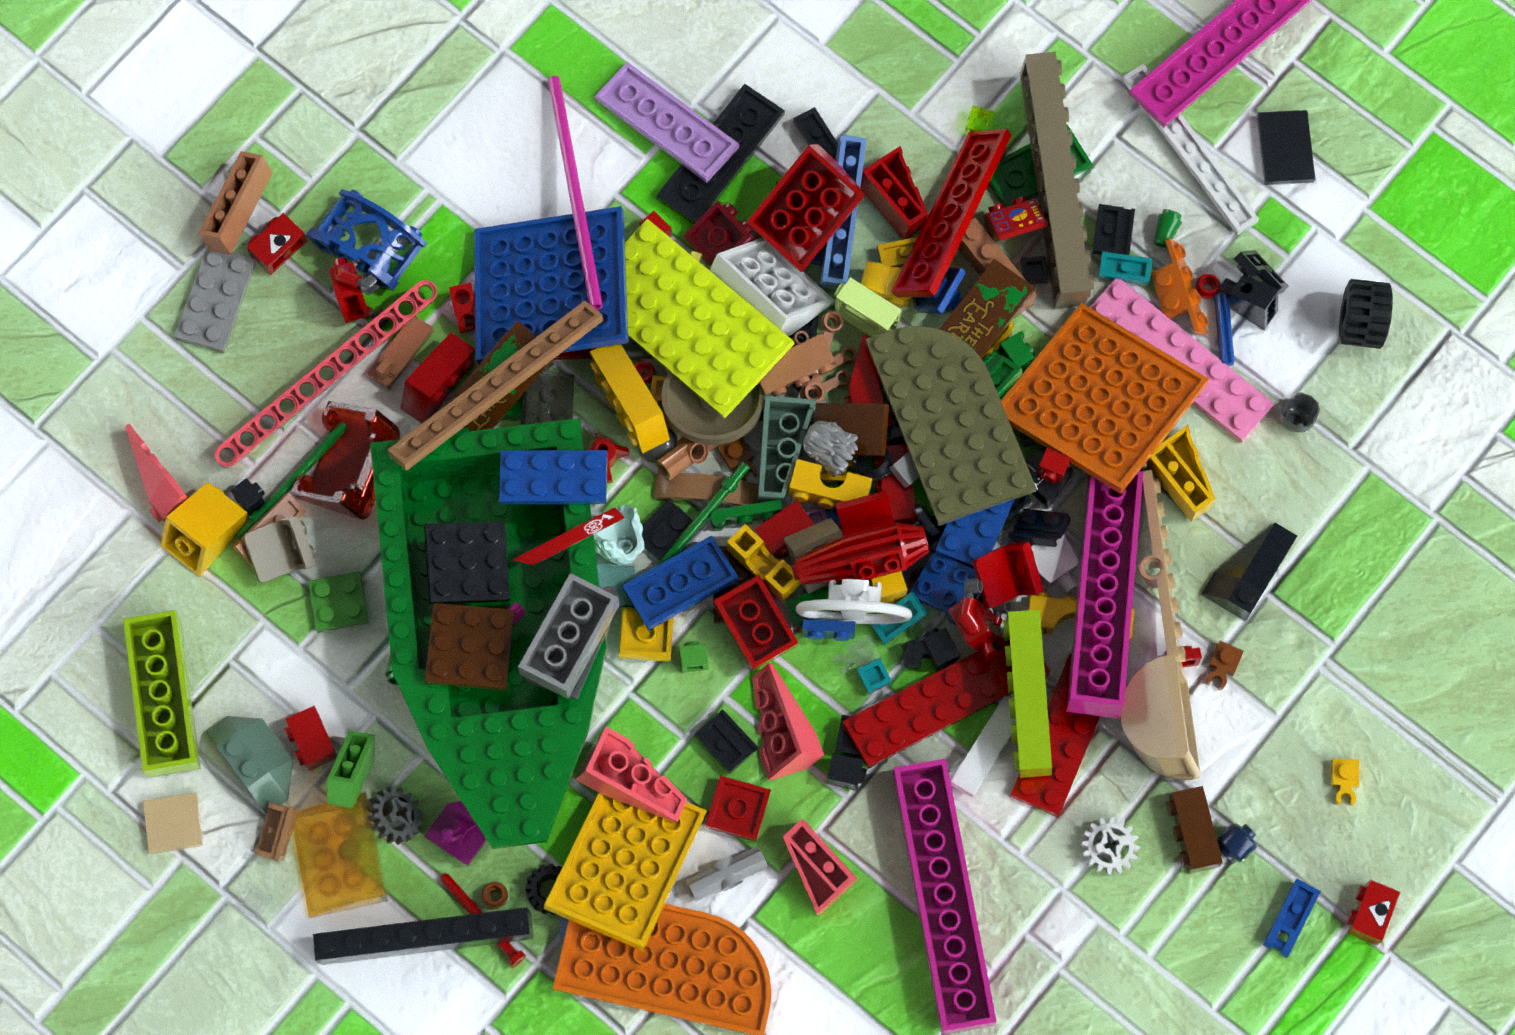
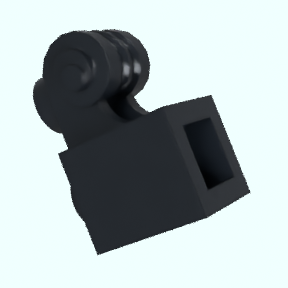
M946 627L941 630L934 628L924 635L925 638L918 643L914 639L901 646L904 653L903 665L912 671L920 668L923 658L929 659L935 671L938 672L959 661L961 656Z

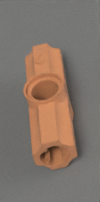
M681 437L674 449L657 460V470L664 479L671 480L693 463H703L707 459L709 452L719 445L699 444Z

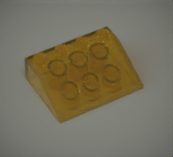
M366 792L359 794L353 808L340 807L325 802L298 811L293 832L309 918L388 901L376 832L371 829L374 826V822L367 819L372 816V813L367 810V807L370 806V800Z

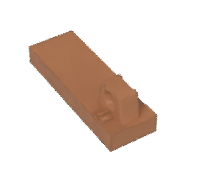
M416 316L400 330L374 366L369 370L368 376L390 390L433 334L434 328Z
M285 493L246 533L287 517L301 518L306 511L290 493ZM242 537L232 547L249 565H252Z

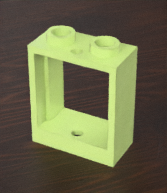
M851 277L846 284L842 282L834 294L836 296L834 301L835 312H838L845 322L869 337L899 328L902 311L900 308Z

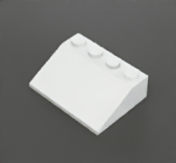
M763 237L718 253L709 270L787 336L795 333L834 302L804 271L800 272Z

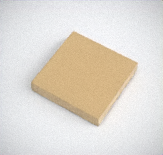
M197 793L143 801L150 854L203 846Z

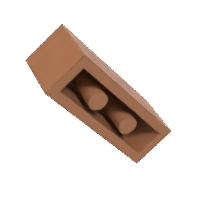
M819 334L789 349L761 379L760 384L766 396L779 397L787 392V387L793 384L796 387L802 386L810 381V376L816 373L822 376L833 370L832 366L837 363L823 334Z

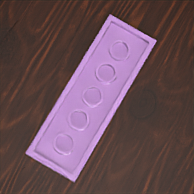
M628 62L594 96L598 103L706 183L739 149V143Z

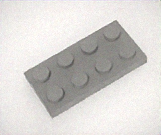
M206 247L174 336L177 341L225 353L256 265V259L234 252L229 255L211 251Z

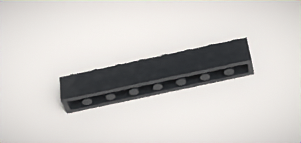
M527 907L313 934L315 961L320 965L534 939L532 915Z

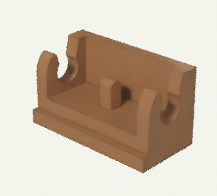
M269 802L268 811L255 851L256 855L276 861L285 860L298 809Z

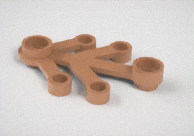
M835 311L828 312L821 319V327L824 330L823 336L829 348L834 333L843 326L842 316ZM827 320L833 321V328L827 325ZM798 331L792 337L795 346L801 344L797 340L798 335L804 338V342L809 340V336L805 331ZM845 347L839 354L834 356L837 364L832 367L835 368L842 363L852 362L856 358V351L852 347ZM845 351L851 354V359H847L844 356ZM840 370L832 379L821 383L823 375L820 376L819 373L811 376L808 383L802 385L800 398L817 400L816 403H822L825 393L837 386L843 387L847 385L850 381V375L847 371ZM838 375L844 376V383L838 380ZM809 390L815 393V398L809 397Z

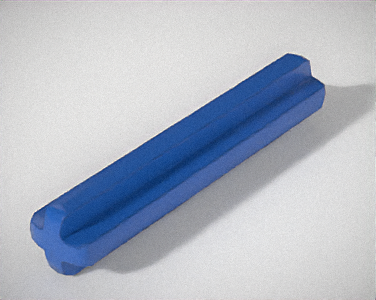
M1219 293L1214 298L1219 356L1223 364L1232 366L1235 358L1229 296L1225 293Z

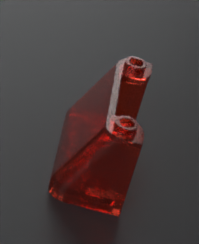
M328 401L322 414L324 428L331 432L342 421L348 429L319 459L312 477L309 475L298 477L291 494L299 500L352 518L364 520L369 517L376 501L370 443L400 440V431L397 425L377 409Z

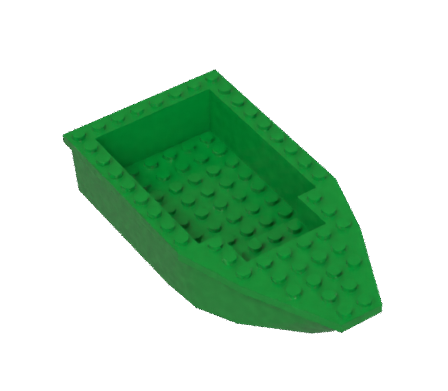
M580 418L455 433L407 471L395 462L388 453V449L400 440L370 443L392 673L428 751L492 849L547 843L589 732L607 651L606 637L602 642L577 701L570 698L567 699L553 691L528 682L526 677L520 675L518 666L570 573L600 588L594 534L535 565L514 561L513 559L591 520L590 504H500L501 451L584 450ZM504 522L510 600L508 602L454 603L452 605L508 609L517 602L525 609V615L513 625L507 690L425 683L433 604H429L424 538L425 524Z

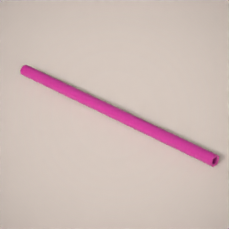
M551 76L548 78V84L588 300L592 307L599 310L603 305L559 76Z

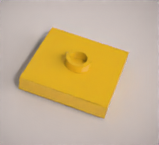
M622 607L618 658L671 662L674 617L648 631L634 608Z

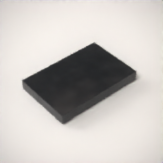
M1308 111L1259 112L1257 114L1264 185L1314 183L1315 171Z

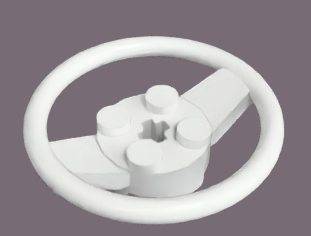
M842 579V585H836V581L831 580L829 581L828 599L804 601L796 606L797 614L806 618L855 621V624H894L906 622L912 617L911 610L904 606L881 602L882 584L875 583V587L869 586V581ZM824 610H834V611H841V612H832V611H824ZM878 612V613H885V614H866V613Z

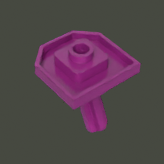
M462 801L448 803L424 835L425 838L467 867L487 841Z

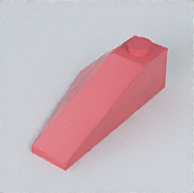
M127 424L125 426L148 499L153 506L150 512L158 522L162 520L165 522L166 517L188 498L170 473L164 469L157 457L150 453L149 448L132 426Z
M768 663L752 676L755 707L760 712L761 724H757L758 733H762L763 748H759L760 758L768 780H775L808 769L822 758L824 753L815 730L773 663Z
M605 726L585 756L575 780L598 793L676 823L687 798L665 776H661L651 766L652 762L647 757L644 758L634 748L635 745L628 738Z

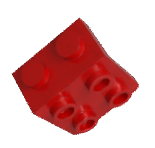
M1030 542L1008 543L973 561L977 579L983 582L982 597L987 608L997 607L1019 595H1037L1044 591Z

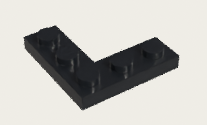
M815 107L793 118L794 125L807 145L818 144L836 160L838 142Z

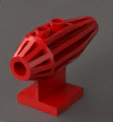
M883 491L836 503L843 536L795 559L796 564L791 565L795 581L800 580L801 585L829 583L831 580H835L836 583H842V579L869 580L907 570L908 567L930 551L923 526L894 523L887 493Z

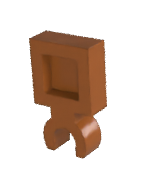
M742 437L718 447V451L730 471L735 470L744 462L750 467L748 471L752 472L755 478L758 477L757 468L753 464L748 463L753 460V455Z
M1219 641L1209 664L1215 671L1208 675L1206 684L1209 685L1213 678H1218L1221 681L1219 690L1222 691L1227 684L1226 674L1234 675L1244 651Z

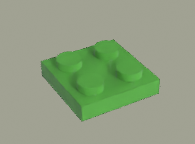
M360 571L308 581L317 633L369 623Z

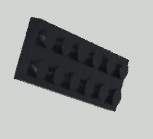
M744 83L713 123L714 126L739 143V149L707 183L681 164L656 195V200L694 225L722 196L785 115V110Z

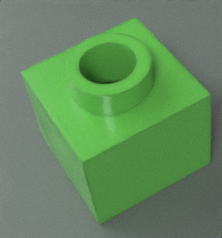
M690 641L684 643V646L679 647L682 673L708 670L705 643L700 644L699 641Z

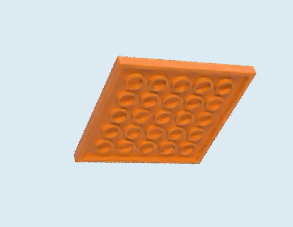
M1081 302L1002 398L1001 403L1013 428L1042 446L1071 457L1070 463L1121 494L1209 383V378Z

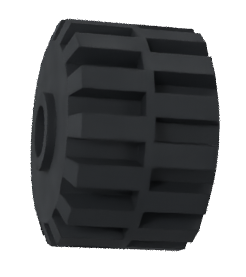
M1360 279L1349 280L1344 290L1340 309L1339 336L1341 344L1377 349L1383 347L1389 333L1392 318L1393 293L1390 283Z

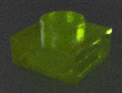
M972 105L965 131L992 130L996 112Z

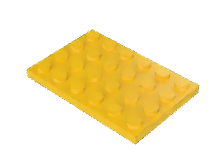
M598 793L544 904V909L643 951L705 819L707 810L686 802L678 821L675 823Z

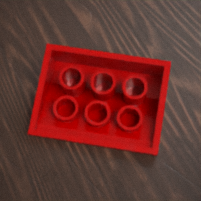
M818 144L808 145L748 219L747 223L800 272H803L866 194Z

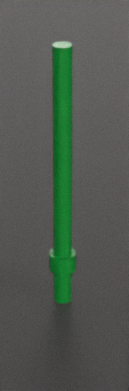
M342 421L258 511L254 510L249 515V520L236 533L238 538L241 539L285 493H289L344 434L348 427Z
M742 462L730 477L727 476L722 481V487L655 566L681 552L730 492L733 494L738 488V482L750 469L748 465Z

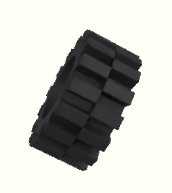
M549 864V866L541 865L539 869H534L532 875L527 878L528 882L525 889L528 901L536 911H541L542 914L547 915V913H551V915H555V913L544 909L547 899L540 894V886L546 880L556 881L562 869L561 866H554V864Z

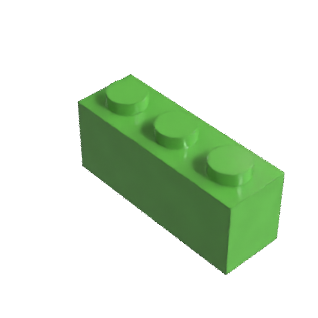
M349 730L327 778V804L340 807H354L374 762L375 735Z

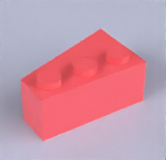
M801 819L783 836L816 914L821 916L859 879L804 819Z

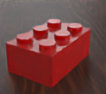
M760 575L713 601L715 610L751 672L797 647L799 642Z

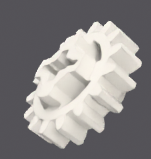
M1111 817L1108 823L1101 818L1099 826L1094 823L1090 825L1092 833L1085 831L1083 836L1088 841H1083L1081 847L1087 848V851L1082 856L1083 858L1090 857L1091 860L1088 866L1091 867L1095 864L1097 866L1096 873L1099 874L1102 869H1105L1107 876L1111 875L1112 870H1115L1117 875H1120L1122 873V866L1129 870L1131 868L1129 861L1135 862L1138 857L1133 852H1138L1140 846L1134 845V842L1138 840V835H1130L1133 827L1130 826L1125 829L1123 827L1124 820H1121L1119 824H1115L1114 817ZM1112 830L1119 832L1122 836L1114 834ZM1100 833L1101 842L1093 846L1094 837ZM1107 841H1109L1111 845H1116L1113 852L1110 848L1105 849ZM1128 847L1126 857L1121 860L1120 851ZM1098 857L1107 859L1109 863L1100 860Z

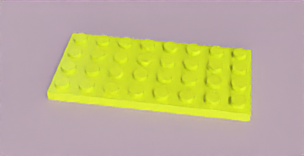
M647 219L625 242L628 336L725 419L795 344L794 341L650 220Z

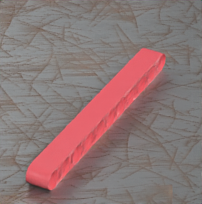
M428 280L418 282L216 449L215 457L218 464L224 468L235 466L430 306L437 295L435 284ZM422 287H428L432 291L431 298L422 299L418 294V290ZM408 303L412 306L413 312L410 315H402L398 309L399 305ZM383 319L390 320L393 323L392 330L382 331L379 327V322ZM363 335L372 337L373 345L369 348L362 347L359 343L360 337ZM344 351H348L353 354L354 360L350 364H344L340 361L339 355ZM325 367L331 368L334 372V377L330 380H323L319 375L321 369ZM303 384H311L313 386L314 393L311 396L305 397L301 395L299 389ZM284 400H290L294 403V410L290 413H284L280 410V403ZM269 416L274 419L275 424L271 429L266 430L260 426V420L263 417ZM251 433L255 437L254 443L250 446L242 445L240 442L242 434ZM222 450H232L235 454L234 459L231 462H223L220 459Z

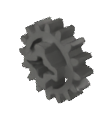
M394 786L382 789L376 793V796L370 799L372 805L367 807V810L372 813V816L367 819L375 824L371 828L372 831L378 829L380 832L378 838L381 839L386 836L388 844L395 841L396 845H400L403 842L410 841L414 838V835L420 832L418 826L423 824V821L418 818V815L423 812L415 807L419 803L418 800L412 802V793L409 792L404 795L402 787L395 790Z

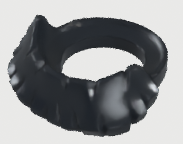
M887 448L883 464L874 471L867 469L868 456H857L853 461L854 470L858 474L873 478L872 480L874 481L883 480V478L885 479L892 474L889 469L892 464V454Z

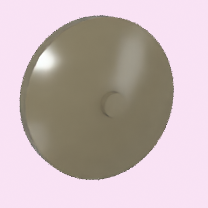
M669 372L662 387V409L669 425L682 437L699 444L721 445L740 439L755 427L764 408V390L759 382L724 419Z

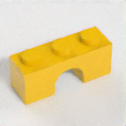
M797 459L788 496L801 503L810 501L818 503V506L821 508L832 509L836 508V503L869 495L873 478L847 472L846 479L841 486L829 488L820 479L822 465Z
M746 524L727 541V551L755 577L760 575L765 586L782 603L801 585L800 580L795 581L792 567L783 559L781 561L777 560L766 549L764 541Z

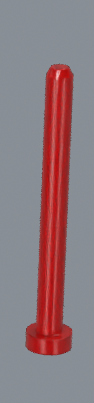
M444 873L440 877L441 882L469 914L483 913L449 874ZM509 942L497 943V946L509 958L508 964L511 968L516 967L525 959L526 955L522 950L517 952Z

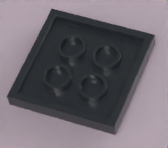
M504 522L428 523L424 525L429 604L508 602L510 600Z

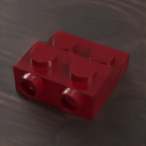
M717 200L683 236L698 253L702 254V257L710 266H712L718 253L756 239V236L753 234L755 230L747 223V220L744 219L741 222L735 216L738 211L729 202L724 204Z

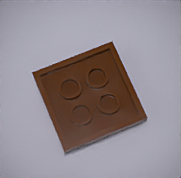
M433 603L425 683L507 690L514 610Z

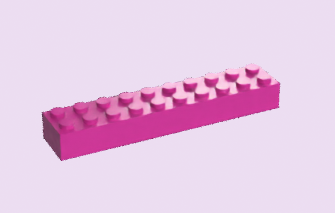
M1139 471L1121 494L1093 476H1088L1066 712L1119 719L1124 707L1143 471Z
M946 759L894 767L892 775L941 1035L993 1027L997 1022L947 761Z

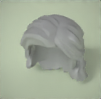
M819 420L808 428L803 441V449L815 463H819L832 477H836L846 471L845 467L848 466L846 460H852V455L855 454L854 451L858 450L854 442L858 437L856 434L843 431L836 422Z

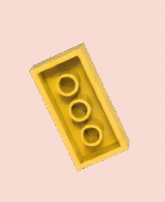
M622 345L598 347L590 351L593 362L589 363L595 375L593 377L600 391L604 390L606 394L605 399L610 409L615 408L617 412L616 418L622 428L626 427L628 430L627 436L633 447L638 445L643 454L669 441L670 438L663 413Z

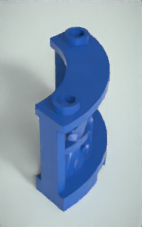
M341 189L338 193L340 198L316 229L311 228L305 236L322 252L337 258L347 257L348 260L356 262L355 268L367 277L369 275L374 276L377 279L375 284L379 288L393 291L399 284L397 281L422 247L426 246L427 242L421 237L423 234L417 228L407 226L387 210L364 198L358 191L354 189L351 191ZM350 207L355 209L353 212H348ZM344 215L346 216V219H347V220H345V221L342 220V217H343ZM364 223H377L382 237V246L367 244L358 250L355 249L356 237L351 227ZM388 226L393 229L390 233H389ZM344 230L350 235L347 241L340 240L341 237L346 236L345 232H343ZM399 238H404L411 244L403 257L392 251V248L395 250L404 249V246L397 242ZM375 251L376 258H368V253ZM391 259L397 261L398 264L389 274L388 272L391 265Z

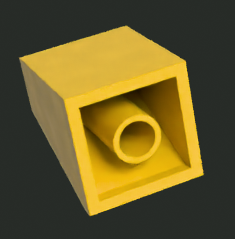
M207 482L166 517L160 547L200 577L244 526L247 512L240 504L228 498L221 489Z

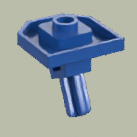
M949 267L935 296L912 297L914 309L918 313L943 314L944 310L946 312L954 311L962 301V298L959 297L961 293L957 290V287L966 271L962 268Z

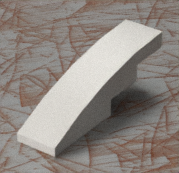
M1004 696L951 780L953 787L971 798L980 787L1012 735L1011 725L1016 724V718L1010 719L1009 697Z

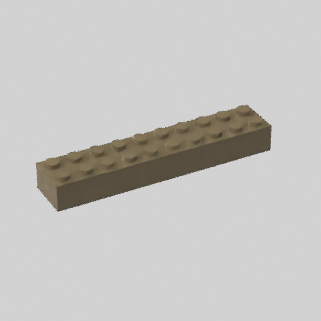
M1056 52L1026 54L1020 71L1039 207L1048 223L1047 227H1043L1053 304L1054 309L1078 307L1081 302L1085 304L1088 297L1091 296V290L1094 289L1093 274L1088 272L1091 258L1089 250H1085L1084 241H1087V230L1085 226L1081 225L1080 217H1083V204L1078 202L1077 193H1080L1079 179L1074 178L1073 170L1076 169L1075 154L1071 155L1070 146L1073 145L1072 132L1067 131L1066 122H1069V110L1063 104L1066 91L1064 83L1060 84L1059 75H1062L1061 60H1057Z

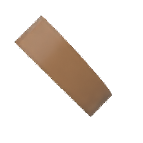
M658 473L654 500L668 501L671 499L673 502H680L681 499L709 502L722 487L721 483L726 477L697 473H679L671 480H666L661 473ZM740 480L738 488L733 494L730 492L721 504L736 507L757 503L758 484Z

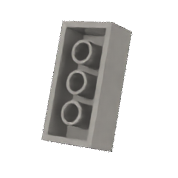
M570 573L518 666L520 675L568 699L619 607V598Z

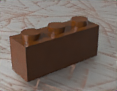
M1203 786L1172 792L1169 796V801H1166L1169 816L1174 817L1176 826L1173 827L1175 841L1181 844L1182 852L1179 853L1182 867L1187 868L1188 874L1219 868L1223 861Z

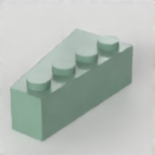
M765 396L757 503L781 500L783 505L817 400Z

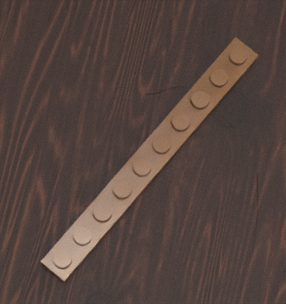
M583 301L388 449L389 456L407 471L603 321L602 314L589 303Z

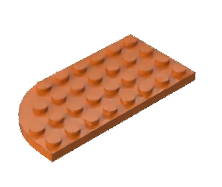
M669 904L664 905L643 951L569 920L553 985V990L748 1035L765 1034L772 990L770 975L764 957L753 940L743 930L719 916Z

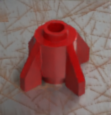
M600 432L595 433L596 440L591 444L590 450H607L608 484L613 483L610 468L614 466L618 458L630 456L627 447L615 445L608 438H602Z

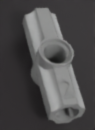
M757 846L734 858L727 857L711 866V869L686 880V883L695 902L720 890L727 891L738 886L744 881L743 879L768 868V865L760 848Z

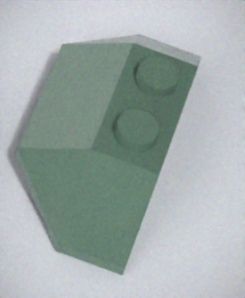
M227 716L206 731L265 814H267L269 802L281 805L288 800L293 760L263 719Z

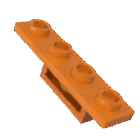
M1170 238L1166 240L1172 263L1150 273L1162 312L1170 319L1188 312L1194 331L1205 336L1208 334L1206 327L1208 326V320L1206 315L1201 312L1199 306L1201 298L1191 281L1194 279L1193 273L1189 266H1186L1184 259L1186 257L1185 249L1181 243Z

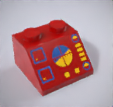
M1026 196L1012 200L1013 205L1005 208L1003 203L988 207L989 212L983 214L988 234L995 242L1048 226L1047 220L1035 198L1027 200Z

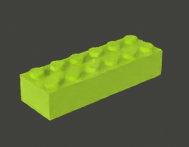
M176 610L123 619L144 774L151 778L201 769L180 616Z
M1040 610L1008 612V620H1003L1004 640H1010V646H1005L1006 666H1012V672H1007L1008 693L1014 692V698H1009L1010 719L1016 718V724L1011 725L1012 745L1018 744V751H1013L1014 771H1020V778L1052 776Z

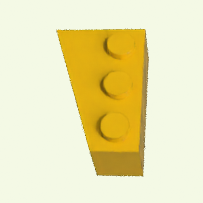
M1186 425L1159 445L1147 460V468L1152 470L1155 478H1160L1162 487L1189 521L1192 522L1212 507L1215 496L1205 469L1201 465L1198 450L1194 446L1190 435L1189 426Z

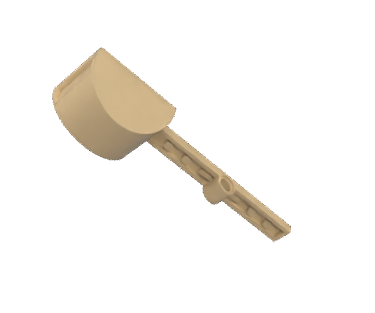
M1152 470L1143 471V487L1153 555H1149L1141 561L1139 570L1149 587L1158 588L1167 655L1147 663L1132 677L1125 689L1121 723L1135 752L1150 769L1168 778L1194 780L1201 776L1188 680L1182 666V662L1186 661L1184 646L1179 645V637H1183L1180 621L1176 622L1175 613H1179L1177 597L1172 596V589L1176 588L1174 574L1169 573L1168 565L1172 564L1170 549L1165 547V541L1169 540L1167 526L1162 525L1161 517H1165V508L1163 501L1159 502L1158 493H1162L1160 478H1155ZM1152 569H1160L1158 574L1149 575V572Z

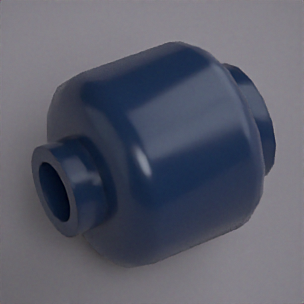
M1232 823L1217 838L1219 850L1231 863L1234 860L1243 862L1257 848V843L1253 839L1256 834L1247 824L1241 827L1237 823Z

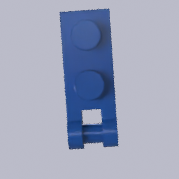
M1296 879L1263 946L1269 949L1273 947L1280 951V955L1288 958L1321 891ZM1279 932L1288 935L1286 942L1277 938Z

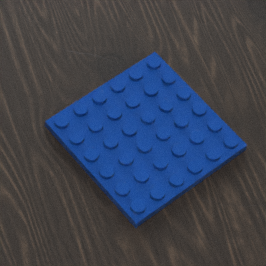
M621 206L585 212L603 305L597 311L602 314L603 321L562 353L628 343L624 211ZM573 214L475 229L476 361L478 364L485 359L517 320L538 336L583 301L589 303Z

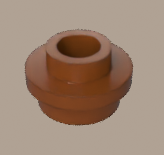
M490 882L484 886L481 898L487 907L498 909L507 902L508 891L502 883ZM494 891L500 893V897L497 900L490 898V894Z

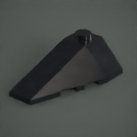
M1275 522L1215 571L1201 595L1247 621L1298 535Z

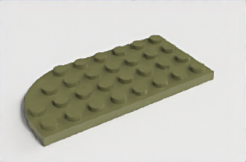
M923 326L897 328L866 339L867 348L938 526L1036 492V486L990 373L973 348L951 333Z

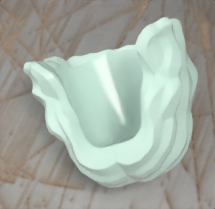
M624 504L620 507L615 506V508L625 518L594 534L596 553L617 565H627L634 562L636 556L640 555L644 550L643 526L636 512L637 508Z

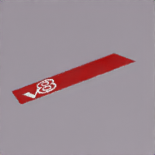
M614 507L513 560L535 565L621 521L625 517Z

